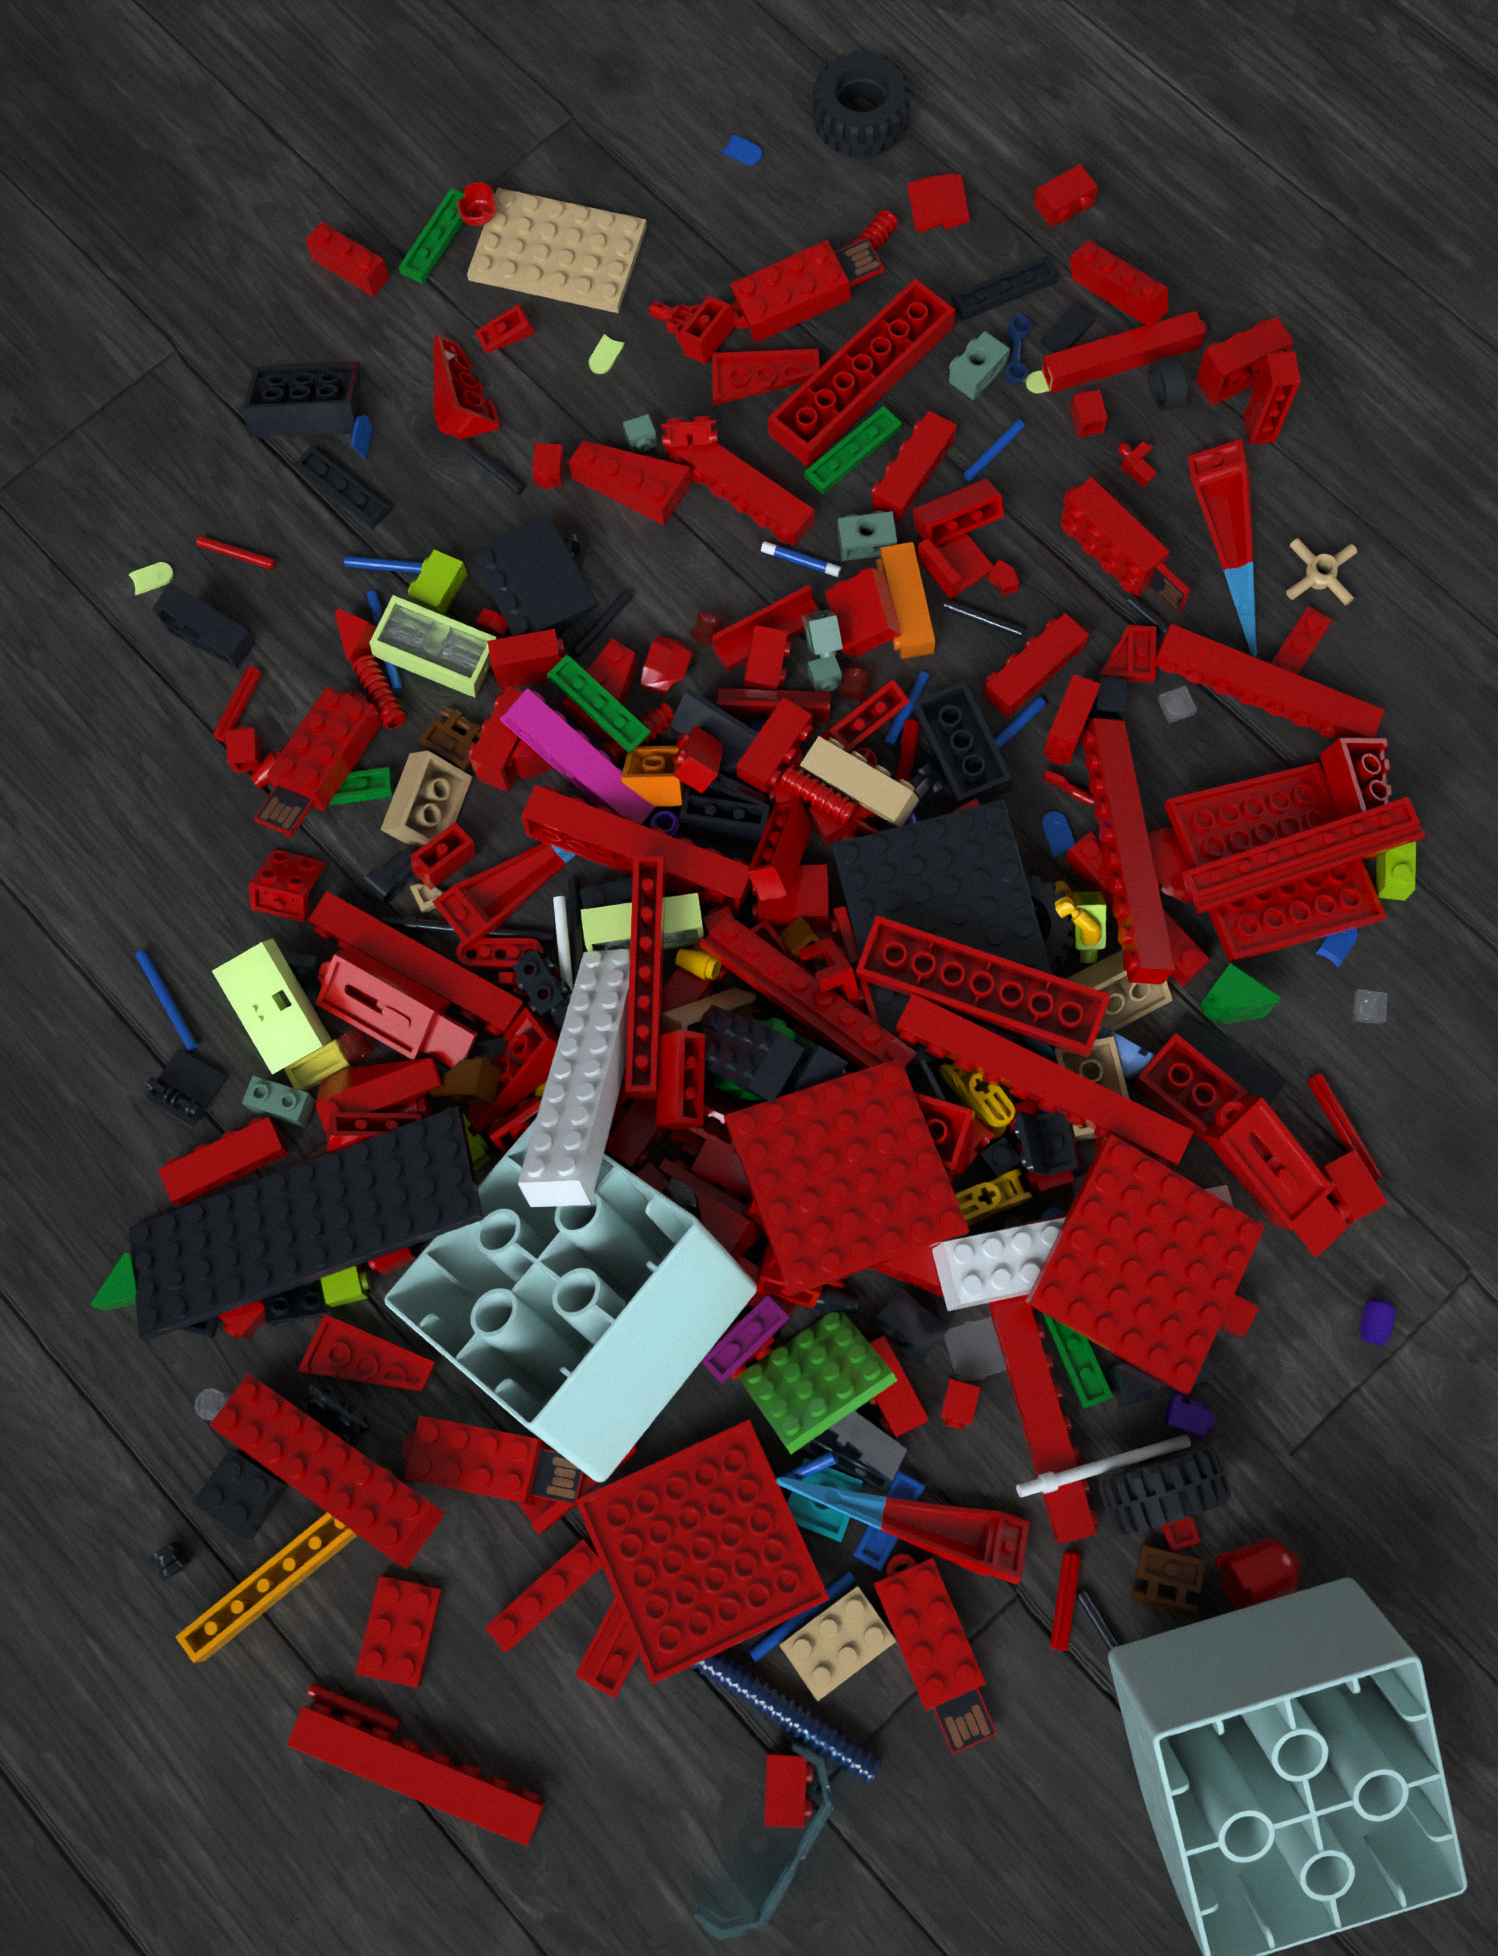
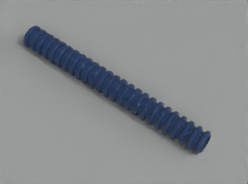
M717 1653L691 1666L693 1669L699 1668V1673L702 1675L704 1673L708 1674L709 1680L712 1681L713 1678L717 1680L716 1684L718 1686H721V1684L726 1686L725 1690L727 1692L730 1690L735 1692L733 1696L736 1698L741 1696L743 1698L742 1702H750L751 1708H759L760 1714H768L769 1720L772 1721L773 1718L777 1720L776 1724L778 1726L782 1724L786 1726L785 1730L787 1732L790 1730L795 1732L794 1736L796 1738L801 1736L803 1738L802 1742L805 1744L810 1742L812 1744L811 1748L814 1750L816 1747L819 1748L820 1754H828L829 1760H837L838 1766H846L847 1772H855L856 1778L859 1779L860 1776L864 1778L863 1782L865 1784L871 1783L882 1764V1758L879 1756L874 1758L872 1756L873 1752L870 1750L865 1752L863 1750L864 1746L861 1744L859 1747L856 1746L855 1740H847L846 1734H838L837 1728H829L828 1722L823 1724L820 1722L821 1718L819 1716L814 1718L811 1716L812 1712L810 1710L805 1712L802 1710L803 1706L801 1704L796 1706L794 1704L795 1701L793 1699L787 1700L784 1693L779 1695L776 1693L778 1689L775 1687L770 1689L768 1687L769 1683H761L760 1677H752L751 1671L748 1670L746 1673L742 1670V1665L737 1667L734 1665L735 1661L733 1659L730 1661L725 1659L726 1655L724 1653L722 1655Z

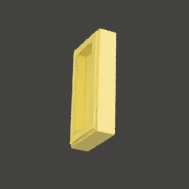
M335 1039L288 1065L284 1070L293 1088L305 1092L318 1085L322 1080L351 1067L339 1042Z

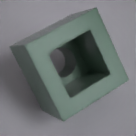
M648 414L623 422L625 438L631 453H644L657 446L656 433Z
M835 655L808 662V677L814 691L831 692L841 685L842 673Z

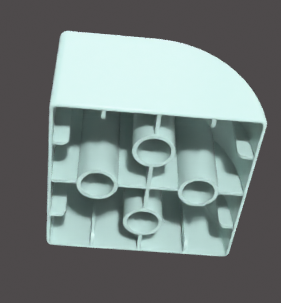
M535 1119L477 1187L484 1220L435 1237L387 1293L385 1304L526 1428L594 1481L604 1482L757 1291V1284L695 1216L606 1154H603L591 1205L530 1207L518 1181L535 1125Z
M1349 1577L1117 1646L1110 1650L1108 1660L1147 1811L1174 1888L1203 1956L1267 1955L1450 1898L1466 1890L1467 1879L1421 1661L1354 1579Z

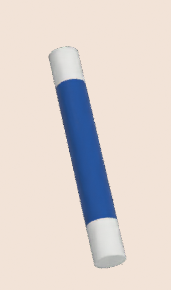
M766 541L763 542L761 552L835 577H839L842 569L841 566Z

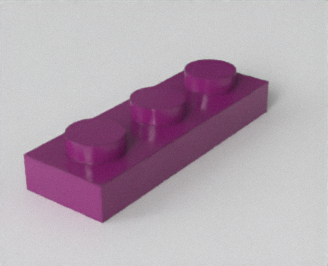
M767 1295L706 1354L701 1363L723 1385L790 1317Z

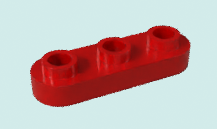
M481 938L469 948L461 941L456 949V956L459 962L468 969H513L512 966L519 962V958L523 954L535 950L543 954L545 953L540 942L533 938ZM470 952H477V956L474 959L468 958ZM499 952H506V956L503 959L496 958Z

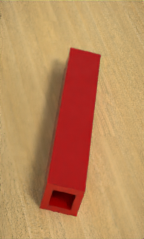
M1197 311L1156 322L1150 327H1139L1046 355L1043 359L1041 371L1051 394L1150 364L1152 360L1165 356H1177L1200 349L1204 337L1207 335L1206 324L1203 320H1200Z

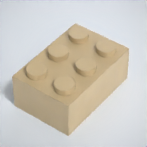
M856 1586L781 1642L780 1647L816 1700L819 1701L893 1645L896 1640L860 1588Z

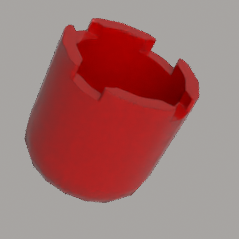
M1269 1538L1261 1539L1224 1552L1216 1557V1568H1223L1226 1579L1221 1582V1586L1236 1611L1293 1594L1298 1588L1299 1560L1294 1552H1289L1279 1541Z

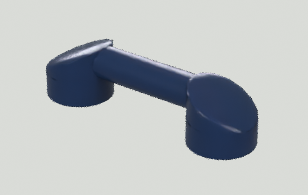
M1024 315L1014 316L1007 330L1012 346L1010 364L1006 369L1004 378L1007 382L1014 385L1023 384L1028 375L1026 365L1021 363L1022 342L1026 340L1032 324L1029 318Z

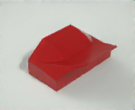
M657 635L652 642L644 665L641 688L668 695L671 686L684 679L693 652L688 650L683 642Z

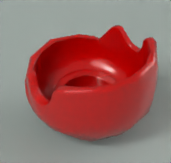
M474 182L465 186L464 197L461 200L458 199L460 217L469 225L484 226L494 218L497 212V200L493 189L483 182Z

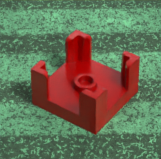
M831 937L798 950L802 962L823 954L826 968L815 973V978L819 983L821 991L825 992L831 989L863 1013L853 967Z

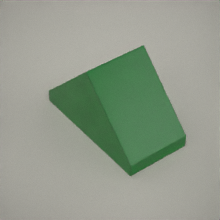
M127 1252L123 1254L91 1302V1306L103 1311H109L136 1303L135 1295L137 1290L134 1257Z

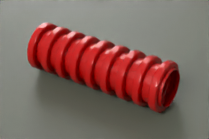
M881 210L854 243L868 237L875 252H877L879 247L893 233V230L898 227L896 217L887 210Z
M365 655L358 658L353 663L352 668L356 672L358 679H360L361 685L364 686L365 692L368 693L369 700L375 705L379 718L383 721V726L387 729L400 726L407 716L403 712V708L395 697L394 692L391 690L390 684L387 683L388 681L384 677V673L376 662L373 655Z
M662 702L659 709L655 707L652 714L648 712L645 719L643 717L639 719L651 732L638 747H642V744H649V739H656V734H663L664 729H670L675 713L668 704ZM611 738V743H604L603 749L611 761L619 765L621 759L626 760L628 752Z
M794 764L786 769L780 781L782 788L788 787V791L791 793L795 791L797 797L803 796V800L806 802L810 800L812 806L818 805V809L821 811L825 809L826 814H833L836 820L842 819L841 823L845 825L852 820L858 809L857 801L851 802L848 796L844 798L843 793H836L833 787L827 788L826 783L823 782L821 784L818 778L812 779V775L809 773L805 775V771L803 769L797 770V766Z

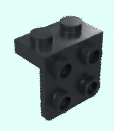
M1023 1111L1015 1113L1016 1121L1013 1122V1128L1017 1138L1021 1139L1023 1151L1020 1152V1157L1025 1169H1028L1030 1173L1047 1178L1082 1169L1072 1125L1065 1120L1066 1115L1057 1111L1038 1116Z

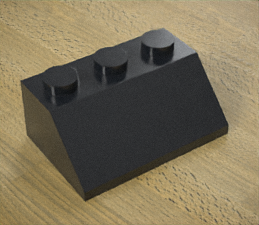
M687 688L670 724L672 740L677 744L678 739L684 732L689 733L694 725L698 726L723 742L719 771L728 778L734 777L741 781L742 779L737 777L736 765L758 733Z
M796 1033L794 1042L805 1050L776 1098L843 1077L848 1062ZM757 1100V1102H756L755 1105H758V1104H761V1103H764V1102H767V1101H766V1100Z

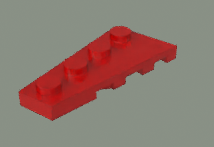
M819 349L712 353L713 405L806 382L819 370Z
M324 1315L298 1371L424 1392L437 1363L331 1316Z

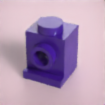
M1174 1394L1170 1397L1163 1423L1164 1427L1197 1438L1204 1437L1206 1432L1210 1433L1212 1431L1215 1415L1211 1414V1411L1203 1409V1403L1191 1399H1185V1403L1181 1402L1182 1395Z

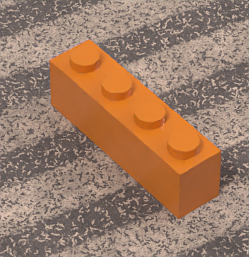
M909 542L881 547L880 558L875 560L876 570L886 576L902 634L892 640L894 650L899 649L901 659L934 654L935 637L914 544Z

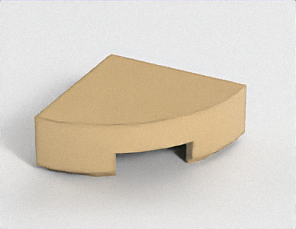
M425 884L410 886L423 914L436 908L432 901L444 893L436 887L430 890Z

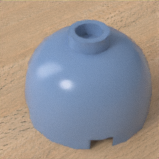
M1103 1027L1097 1039L1114 1036L1124 1079H1136L1156 1055L1121 1035L1112 1032V1030Z

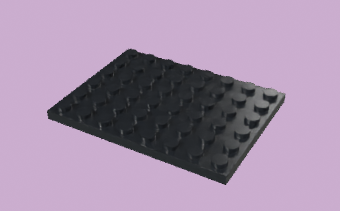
M1004 799L832 844L860 958L877 915L1052 975ZM867 982L879 1025L917 1052L915 1059L907 1068L948 1058L946 1056H943L942 1059L935 1057L926 1051V1046L918 1042L912 1045L898 1037L899 1033L895 1032L896 1025L911 998L910 996ZM948 1010L1011 1042L1029 1038Z

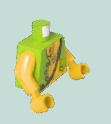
M1058 881L1055 883V892L1057 894L1063 892L1066 897L1055 902V909L1061 918L1069 914L1072 915L1071 921L1075 923L1073 943L1075 949L1080 950V962L1096 963L1098 961V949H1105L1106 903L1102 892H1071L1065 882Z

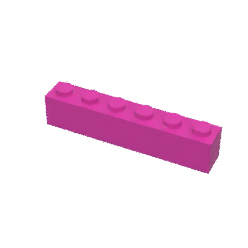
M527 688L499 719L597 807L608 808L614 815L621 818H634L641 825L656 808V806L651 805L624 785L621 780L623 769L615 767L610 762V757L604 751L596 750L589 743V739L584 733L574 730L568 725L567 719L563 714L549 708L545 704V699L536 691L531 692Z

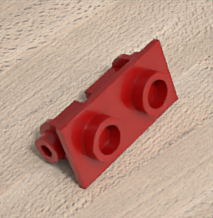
M710 416L694 417V422H683L682 418L667 419V424H661L662 431L667 430V434H662L663 446L668 445L669 448L688 446L687 436L691 435L693 437V446L712 445V442H718L717 430L711 431V427H717L716 420H710Z

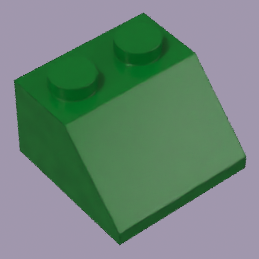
M1230 963L1199 1007L1203 1010L1204 1015L1212 1021H1220L1226 1024L1265 1018L1281 997Z

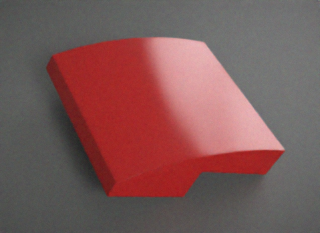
M961 174L938 175L907 184L914 227L917 233L942 224L947 230L970 221Z

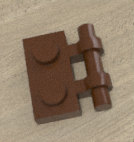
M445 706L441 711V716L447 719L445 723L442 724L434 719L418 742L422 747L466 773L472 765L469 759V751L473 743L480 739L483 725L479 722L473 723L465 718V714L457 709L452 710ZM460 727L467 731L466 735L462 736L455 732V728Z
M1141 1545L1135 1577L1147 1580L1145 1590L1133 1587L1131 1600L1143 1603V1607L1153 1609L1156 1606L1171 1610V1614L1182 1616L1184 1613L1195 1616L1197 1603L1186 1600L1187 1591L1201 1593L1206 1561ZM1159 1584L1175 1587L1174 1597L1157 1593Z

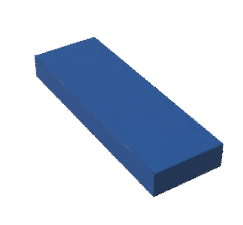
M897 1470L884 1497L918 1502L926 1485ZM868 1525L853 1556L882 1571L898 1538Z

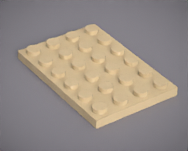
M497 188L495 194L497 212L494 218L483 227L467 272L468 280L618 313L647 228L646 219Z

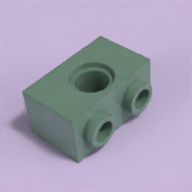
M984 331L978 338H973L961 357L956 356L949 366V383L975 400L1007 365L1010 349Z
M875 511L871 514L860 516L850 514L843 518H838L837 534L842 561L880 556L881 547L897 545L892 511ZM863 532H869V533H871L872 535H870V536H864V535H862L861 533H863Z
M827 609L802 615L808 649L815 655L819 654L820 658L831 657L837 654L836 650L843 649L836 614Z
M252 1076L242 1104L252 1112L303 1128L307 1127L316 1100L307 1092L256 1076Z

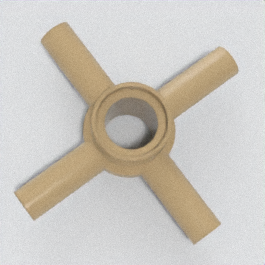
M1299 538L1290 544V547L1308 565L1306 577L1286 591L1287 596L1291 600L1310 587L1318 590L1328 587L1345 606L1353 601L1354 597L1336 579L1338 566L1357 553V549L1353 544L1348 545L1335 556L1329 554L1315 556ZM1318 570H1323L1326 574H1322Z

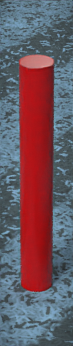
M199 536L196 541L199 547L271 570L276 565V560L207 537Z
M314 1683L311 1684L307 1692V1696L394 1733L399 1726V1719Z

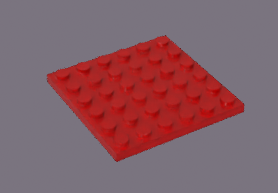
M1319 762L1171 798L1164 803L1190 869L1339 820L1327 779ZM1362 859L1208 911L1229 963L1375 924L1387 918Z
M900 1058L776 1098L774 1103L767 1101L724 1116L726 1126L789 1296L969 1233V1228Z
M1106 1134L1025 1303L1182 1394L1189 1395L1265 1226L1116 1136Z
M750 1420L575 1500L652 1685L830 1600L782 1491L776 1483L777 1480Z

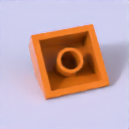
M676 746L637 747L631 754L627 753L621 776L622 783L653 806H664L667 808L682 806L686 783L673 776L675 768L673 759L678 752V748Z

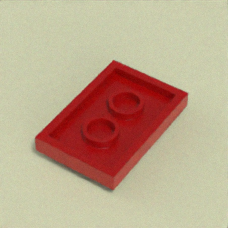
M379 1576L355 1674L415 1688L420 1687L443 1589Z

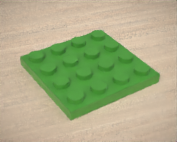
M844 1312L828 1313L811 1327L800 1332L789 1342L749 1367L745 1373L738 1377L790 1454L800 1449L897 1381L891 1369Z

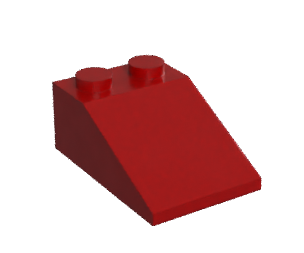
M537 1096L521 1101L516 1106V1110L507 1116L497 1118L492 1122L491 1127L486 1130L503 1155L509 1151L537 1118L541 1100Z

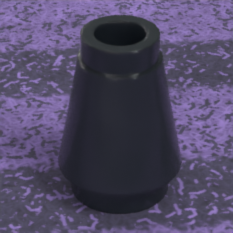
M824 1284L813 1309L819 1310L820 1314L831 1312L856 1313L859 1305V1295Z

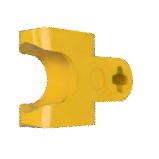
M954 1062L950 1065L947 1063L940 1065V1074L946 1084L960 1099V1106H967L969 1109L974 1110L977 1116L993 1128L997 1134L992 1140L1000 1138L1015 1114L1013 1103L1001 1087L984 1081L981 1078L982 1074L974 1070L966 1072L954 1065Z
M1019 1169L1005 1173L993 1181L978 1184L955 1194L968 1227L988 1219L995 1213L1016 1207L1032 1198L1031 1193H1025L1018 1177L1022 1174Z

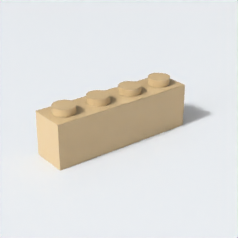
M818 736L800 766L814 778H818L829 787L835 788L836 791L850 797L851 800L857 801L858 804L897 827L903 826L920 800L914 793L915 787L903 779H900L899 782L891 779V773L879 765H876L875 768L867 765L866 762L868 760L855 751L850 755L843 750L844 746L830 737L827 741Z

